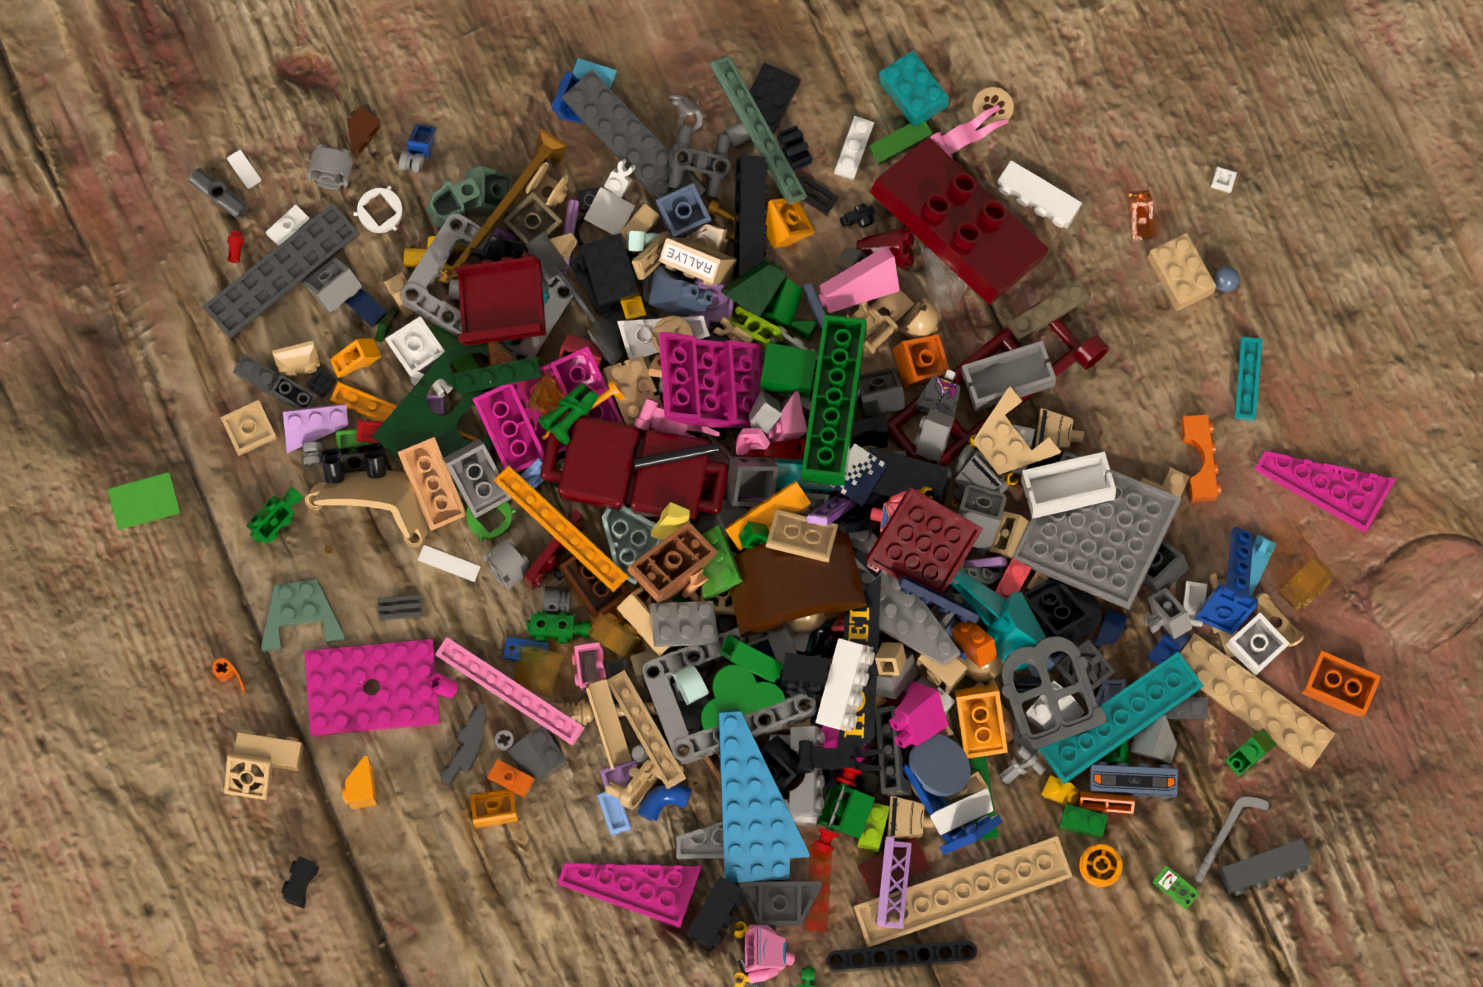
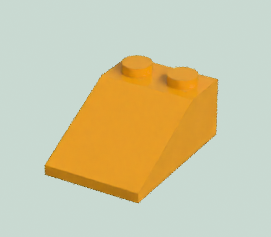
M997 684L954 690L963 751L967 757L975 758L1008 753L1000 693Z

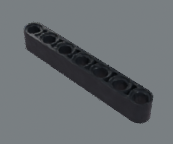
M971 941L836 950L828 955L826 965L830 971L839 973L962 964L974 960L977 954V947ZM943 948L948 949L951 957L948 959L941 958L939 950ZM961 948H971L972 956L964 957L961 954ZM926 950L929 953V959L925 961L920 960L917 952ZM897 952H905L908 957L907 960L899 962L895 957ZM882 953L886 961L878 964L874 961V955ZM854 955H861L864 958V963L862 965H855L852 962V957ZM838 956L842 959V965L834 967L831 965L830 959Z

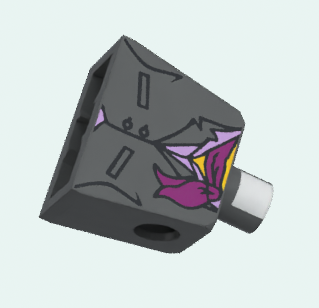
M946 370L942 379L933 376L918 398L915 410L928 414L930 409L955 417L961 386L954 383L957 374L951 370Z

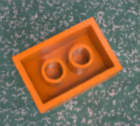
M1321 651L1315 660L1302 694L1347 714L1363 717L1367 713L1381 676Z

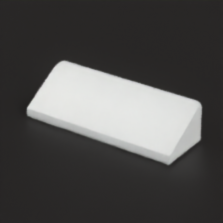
M988 788L981 790L933 813L930 817L939 834L943 835L992 812L993 807Z

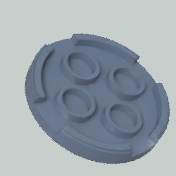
M935 734L919 746L914 745L911 749L909 756L911 772L915 774L923 785L922 788L936 796L949 797L960 792L967 785L971 773L970 763L963 749L952 739Z

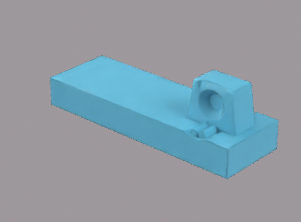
M1260 535L1256 536L1253 543L1249 587L1250 596L1253 595L1277 543Z

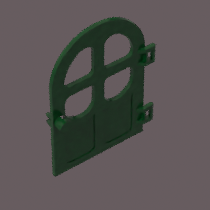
M495 342L464 346L461 343L455 344L437 359L372 437L400 461L399 451L433 437L436 439L443 458L474 442L463 438L459 434L457 423L470 406H475L472 399L482 395L484 390L461 394L462 399L453 411L448 415L441 416L433 413L428 406L427 392L437 380L443 379L458 391L455 375L450 371V364L458 357L466 354L483 353L490 359V366L517 361L518 359L507 348ZM489 434L481 440L488 452L494 448ZM453 480L456 490L459 491L458 487L456 486Z

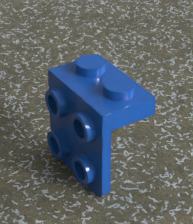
M565 72L563 79L560 81L558 93L552 102L551 109L561 120L585 124L561 99L565 93L579 82L573 73Z

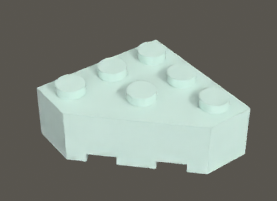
M625 506L621 510L607 508L602 516V524L612 561L628 575V578L623 583L637 590L640 584L627 570L633 562L662 542L661 539L650 536L651 529L656 523L641 515L634 514Z

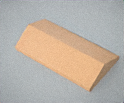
M435 437L398 452L430 531L466 516L465 509L442 459L443 456Z

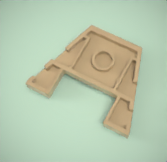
M1012 386L1006 390L973 440V443L998 475L1062 452L1051 437L1032 450L1014 427L1006 414L1023 402V400Z

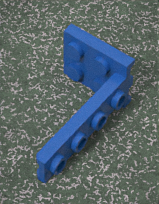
M1236 526L1233 528L1230 538L1226 585L1220 583L1195 613L1196 620L1233 635L1258 606V599L1249 595L1254 534Z
M909 763L902 767L930 816L936 811L949 806L945 797L936 796L922 788L923 785L915 774H912ZM986 815L979 819L977 824L975 821H972L963 828L960 826L943 834L942 837L946 843L939 847L943 855L978 841L1003 822L1000 816L996 815L990 818L989 815Z

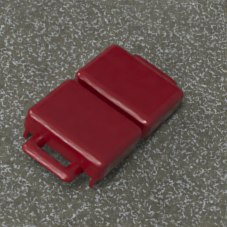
M582 415L572 424L571 432H567L570 441L567 444L568 447L561 471L554 469L561 442L553 433H549L540 476L543 480L559 483L558 492L563 500L613 510H621L625 503H628L634 514L660 519L662 511L671 502L690 510L689 521L691 524L696 521L698 511L718 514L721 511L729 470L727 464L709 460L710 455L635 469L633 462L635 458L710 444L707 440L654 429L648 430L645 433L644 440L639 439V430L634 425ZM706 472L715 474L710 500L701 499Z

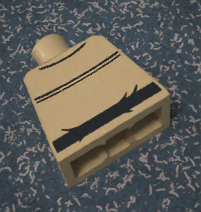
M1041 409L1038 417L1034 448L1051 437L1062 452H1068L1070 442L1083 443L1084 431L1072 429V418Z
M890 796L887 837H895L894 840L920 838L923 835V827L936 828L930 815L924 814V804Z

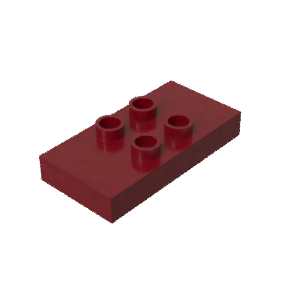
M930 137L880 175L869 191L872 196L989 305L1037 266L1049 250L1003 204L998 202Z

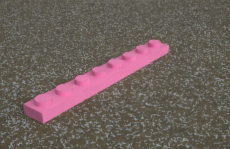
M446 637L436 652V656L569 744L574 745L585 727L448 637Z

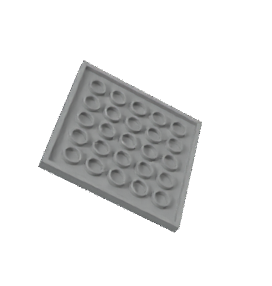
M1064 451L1059 462L1079 458V456ZM1110 469L1109 473L1111 472L1116 487L1115 500L1031 518L1012 558L1031 567L1032 570L1130 610L1182 498Z

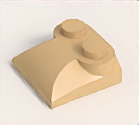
M314 341L272 351L279 375L282 374L289 379L302 372L306 374L314 373L320 367Z

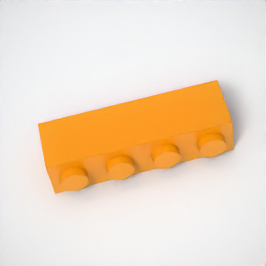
M795 480L726 526L725 530L739 551L742 549L746 551L750 548L742 547L738 536L748 521L765 524L770 532L775 509L801 515L809 509L808 505L811 502Z

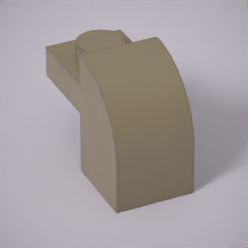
M643 637L642 640L646 651L630 656L636 680L644 678L642 669L646 662L660 657L652 650ZM653 669L648 673V675L652 676L656 672H658V670Z

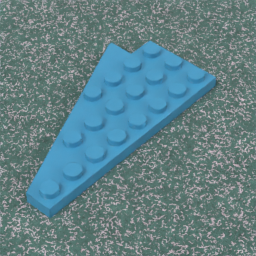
M718 711L724 878L732 883L790 879L789 858L810 857V854L741 711Z

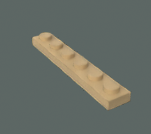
M625 670L607 680L609 688L666 788L669 789L685 780L684 773Z

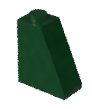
M764 260L723 287L720 292L760 317L787 274L781 271L783 267L772 260L770 264Z

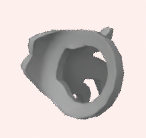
M670 95L669 98L673 100L671 104L677 105L681 110L678 120L679 128L685 116L695 114L697 121L692 126V133L696 132L702 125V110L698 106L699 101L696 99L691 101L682 95Z

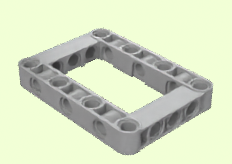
M452 214L447 218L401 292V301L406 307L458 338V334L462 333L460 310L444 300L440 301L428 293V289L456 245L460 243L467 248L482 228L460 214ZM457 222L461 225V229L453 230L450 224ZM491 233L488 234L477 249L483 250ZM542 272V281L549 285L547 291L549 296L544 304L546 335L522 338L517 346L507 344L505 341L495 343L507 348L516 358L526 359L537 355L573 296L559 276L555 275L549 279ZM560 288L565 289L568 292V296L561 297L557 290ZM414 291L417 294V298L411 300L407 298L406 293ZM449 313L452 315L453 320L446 322L443 320L442 315Z
M785 622L782 623L783 627L777 632L770 630L742 638L740 637L739 628H735L719 634L717 645L687 646L645 663L642 669L644 680L672 754L679 764H689L719 753V725L689 735L669 683L670 679L674 678L672 674L690 665H693L699 671L710 667V664L725 659L719 652L728 635L752 647L765 643L769 644L772 647L775 659L784 664L785 653L797 654ZM693 654L700 656L696 662L689 661V657ZM653 669L659 671L656 677H650L648 673ZM798 693L797 695H790V698H787L785 701L744 715L743 717L753 738L756 739L813 717L817 709L815 698L808 697L807 694ZM803 702H809L811 707L808 710H802L800 705ZM763 717H768L771 721L767 725H761L759 720ZM683 747L688 748L689 753L681 756L678 754L679 749Z

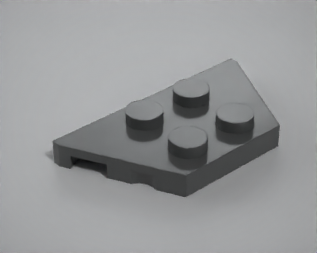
M822 881L739 882V887L743 889V895L757 924L769 926H803L823 886Z

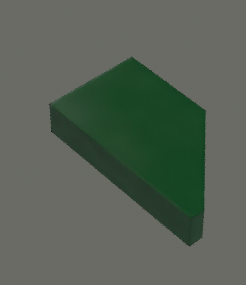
M392 306L379 322L375 341L381 343L389 335L393 327L392 322L399 314L398 308Z

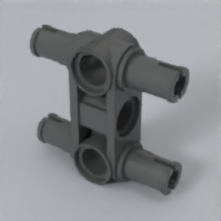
M681 125L677 143L673 145V149L668 154L671 173L667 186L680 189L684 171L707 174L709 177L706 196L718 198L721 181L724 180L731 168L730 158L727 155L731 137L719 134L716 150L713 154L695 150L689 146L693 127ZM680 152H682L683 154V160L681 162H679L677 159V156ZM718 161H720L721 163V169L719 171H717L715 168L716 163Z

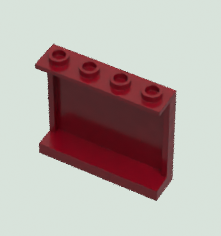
M524 254L518 259L503 257L501 261L493 262V260H482L480 264L475 265L473 263H461L460 267H453V270L458 273L462 328V333L458 334L459 343L469 346L546 335L541 260L533 254Z

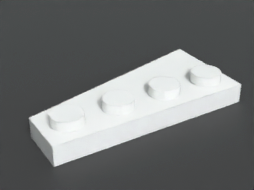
M704 316L681 317L692 326L696 339L710 337ZM661 319L617 321L629 359L641 355L646 357L659 353L654 347L652 333L656 323Z

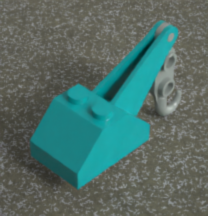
M1002 567L995 568L997 572H991L988 568L958 569L950 584L961 594L971 608L979 613L980 618L986 624L984 631L994 639L999 659L1005 661L1014 650L1024 646L1034 647L1039 641L1046 638L1022 592H1013L1007 599H1004L986 587L1002 579L1004 575ZM1021 664L1015 670H1025L1030 664Z

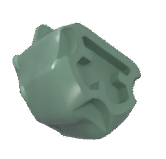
M468 178L454 186L450 181H445L441 189L433 192L426 208L427 214L432 217V224L442 228L447 218L452 214H460L467 218L463 204L478 197L480 190L473 178ZM464 185H471L474 188V192L470 196H465L461 192ZM452 222L450 224L451 228L460 225L457 222Z

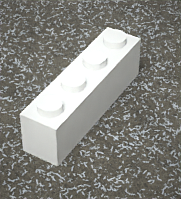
M1013 161L1009 162L998 179L996 186L1002 194L1006 196L1011 195L1016 198L1019 204L1025 207L1028 205L1034 209L1037 215L1048 217L1054 225L1060 228L1068 229L1082 205V202Z

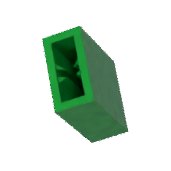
M767 343L759 389L789 395L799 391L800 397L809 398L810 392L814 389L815 378H813V375L817 369L818 359L816 358L818 351Z
M728 635L719 652L720 655L772 683L778 680L783 673V663L731 635Z

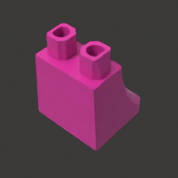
M915 681L907 685V693L903 701L894 709L895 716L889 720L893 730L901 732L895 737V741L902 748H906L910 744L919 746L949 726L939 691Z

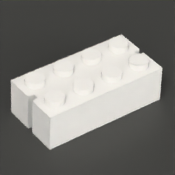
M1105 451L1023 470L1021 482L1025 496L1028 498L1027 503L1032 519L1115 500L1116 487L1111 472L1109 473L1110 467Z
M838 638L815 723L844 731H851L856 726L858 719L856 715L857 708L861 706L863 701V694L861 693L863 686L867 685L869 679L867 671L875 657L873 647Z

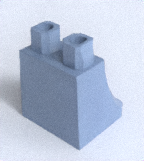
M658 266L654 270L649 305L680 317L704 312L707 305L712 304L713 292L691 284L682 273L669 270L665 266Z

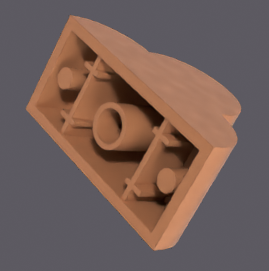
M687 522L633 562L627 571L657 602L669 603L682 593L689 584L690 577L702 568L704 569L718 552L690 522Z

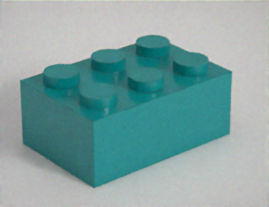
M913 50L879 72V83L914 127L924 121L926 122L948 107L949 96Z

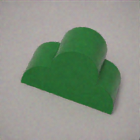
M735 663L723 665L713 677L712 688L715 696L710 698L702 708V726L704 730L719 725L718 711L740 710L744 716L785 701V696L777 684L768 680L756 681L752 672Z

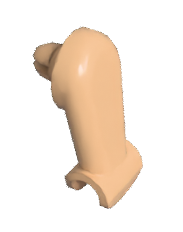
M703 568L690 577L689 584L682 591L684 600L689 597L692 602L700 601L696 591L699 589V586L709 580L704 576Z

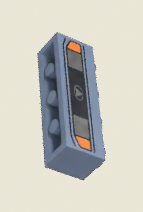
M1096 762L1095 765H1091L1089 768V792L1143 797L1175 798L1177 796L1178 769H1172V765H1159V768H1151L1150 764H1138V767H1129L1128 763H1116V766H1108L1107 762Z

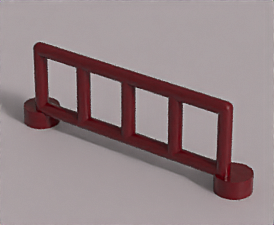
M1059 318L1048 324L1070 349L1051 365L1055 377L1076 361L1084 370L1091 368L1110 349L1099 335L1093 336L1082 345ZM1008 326L952 370L957 374L954 383L963 378L961 374L962 365L988 358L1002 346L1007 351L1020 348L1013 339L1015 336ZM1035 393L1030 394V395H1027V396L1020 397V398L1023 400V402H1021V403H1020L1019 405H1017L1014 409H1012L1010 412H1008V413L1006 414V416H1008V415H1009L1011 412H1013L1016 408H1018L1020 405H1022L1025 401H1027V400H1028L1030 397H1032ZM917 397L906 406V409H902L887 421L888 435L902 451L905 450L908 457L927 461L925 457L915 454L917 448L900 430L903 424L920 412L915 410L916 402L919 398ZM990 414L968 431L954 419L950 432L957 440L945 449L939 462L934 460L929 462L945 466L960 454L966 445H969V438L972 435L978 434Z

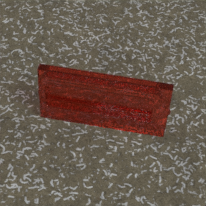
M916 838L906 841V843H912L908 879L931 869ZM894 847L893 855L898 861L906 856L907 848ZM884 852L857 865L872 897L880 893ZM892 860V866H894L896 863ZM898 866L891 872V876L898 882L904 877V872Z

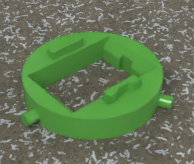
M507 501L496 507L506 519L501 523V526L496 527L491 533L474 518L469 507L467 508L466 520L468 527L472 533L479 537L480 542H483V539H496L505 534L512 522V513H515L516 510L515 508L511 509Z

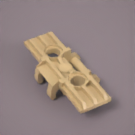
M900 290L880 297L870 307L867 301L860 303V309L851 317L849 315L845 317L867 320L866 339L881 325L886 326L870 343L865 342L864 352L867 351L873 355L876 352L875 349L893 332L896 333L900 330L896 322L915 304ZM886 309L889 311L890 316H882L878 311Z

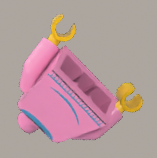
M742 921L735 924V928L742 929V931H734V936L737 938L745 936V972L748 973L746 976L741 972L734 975L733 979L741 978L743 980L741 983H736L735 987H744L745 983L749 981L750 983L766 981L777 976L778 972L783 970L786 965L791 966L794 963L795 955L792 952L786 951L785 938L779 936L769 925L750 924L746 926Z

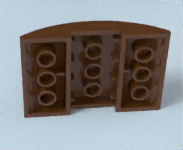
M836 532L829 563L767 548L766 543L748 549L734 557L743 581L731 587L730 593L741 638L782 628L783 622L823 612L825 616L867 606L849 533Z

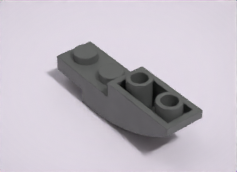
M243 354L232 372L251 383V386L294 409L311 407L317 395L284 375L277 374Z
M482 703L479 707L475 706L469 714L471 719L467 725L463 724L457 732V736H459L457 740L463 746L456 749L452 756L454 758L450 766L446 765L440 774L442 776L441 782L449 788L461 770L469 774L480 753L486 727V708Z

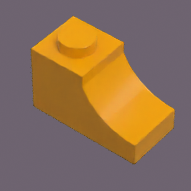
M374 338L356 339L333 356L330 362L337 377L342 378L355 370L370 366L382 356Z

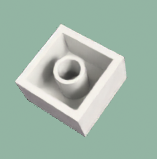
M1259 613L1231 638L1226 646L1256 676L1286 649L1290 643Z

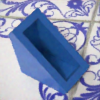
M416 123L407 142L410 153L415 154L419 152L423 153L424 157L430 158L436 127Z

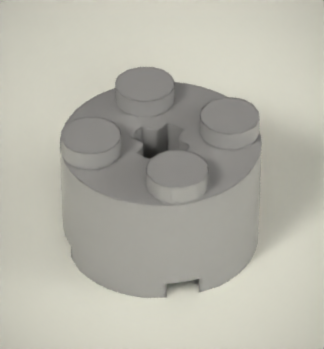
M317 145V149L313 151L307 178L310 181L313 178L317 181L316 185L327 189L337 190L342 185H344V188L347 187L353 165V160L349 156L350 152L346 149L336 150L326 145Z
M511 539L502 540L483 555L484 563L488 561L491 565L488 568L491 574L502 586L507 584L508 590L524 578L530 565L528 558L524 554L520 555L517 552V547Z

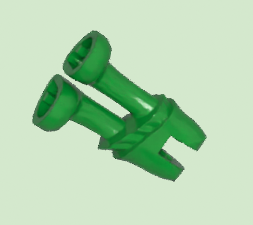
M584 383L578 385L568 395L563 396V399L558 402L560 406L554 411L537 419L544 429L549 433H553L564 445H567L570 441L569 434L567 433L570 426L580 416H585L587 412L589 413L599 397L594 391H590L587 394L589 387ZM567 411H570L559 423H557V421H558Z

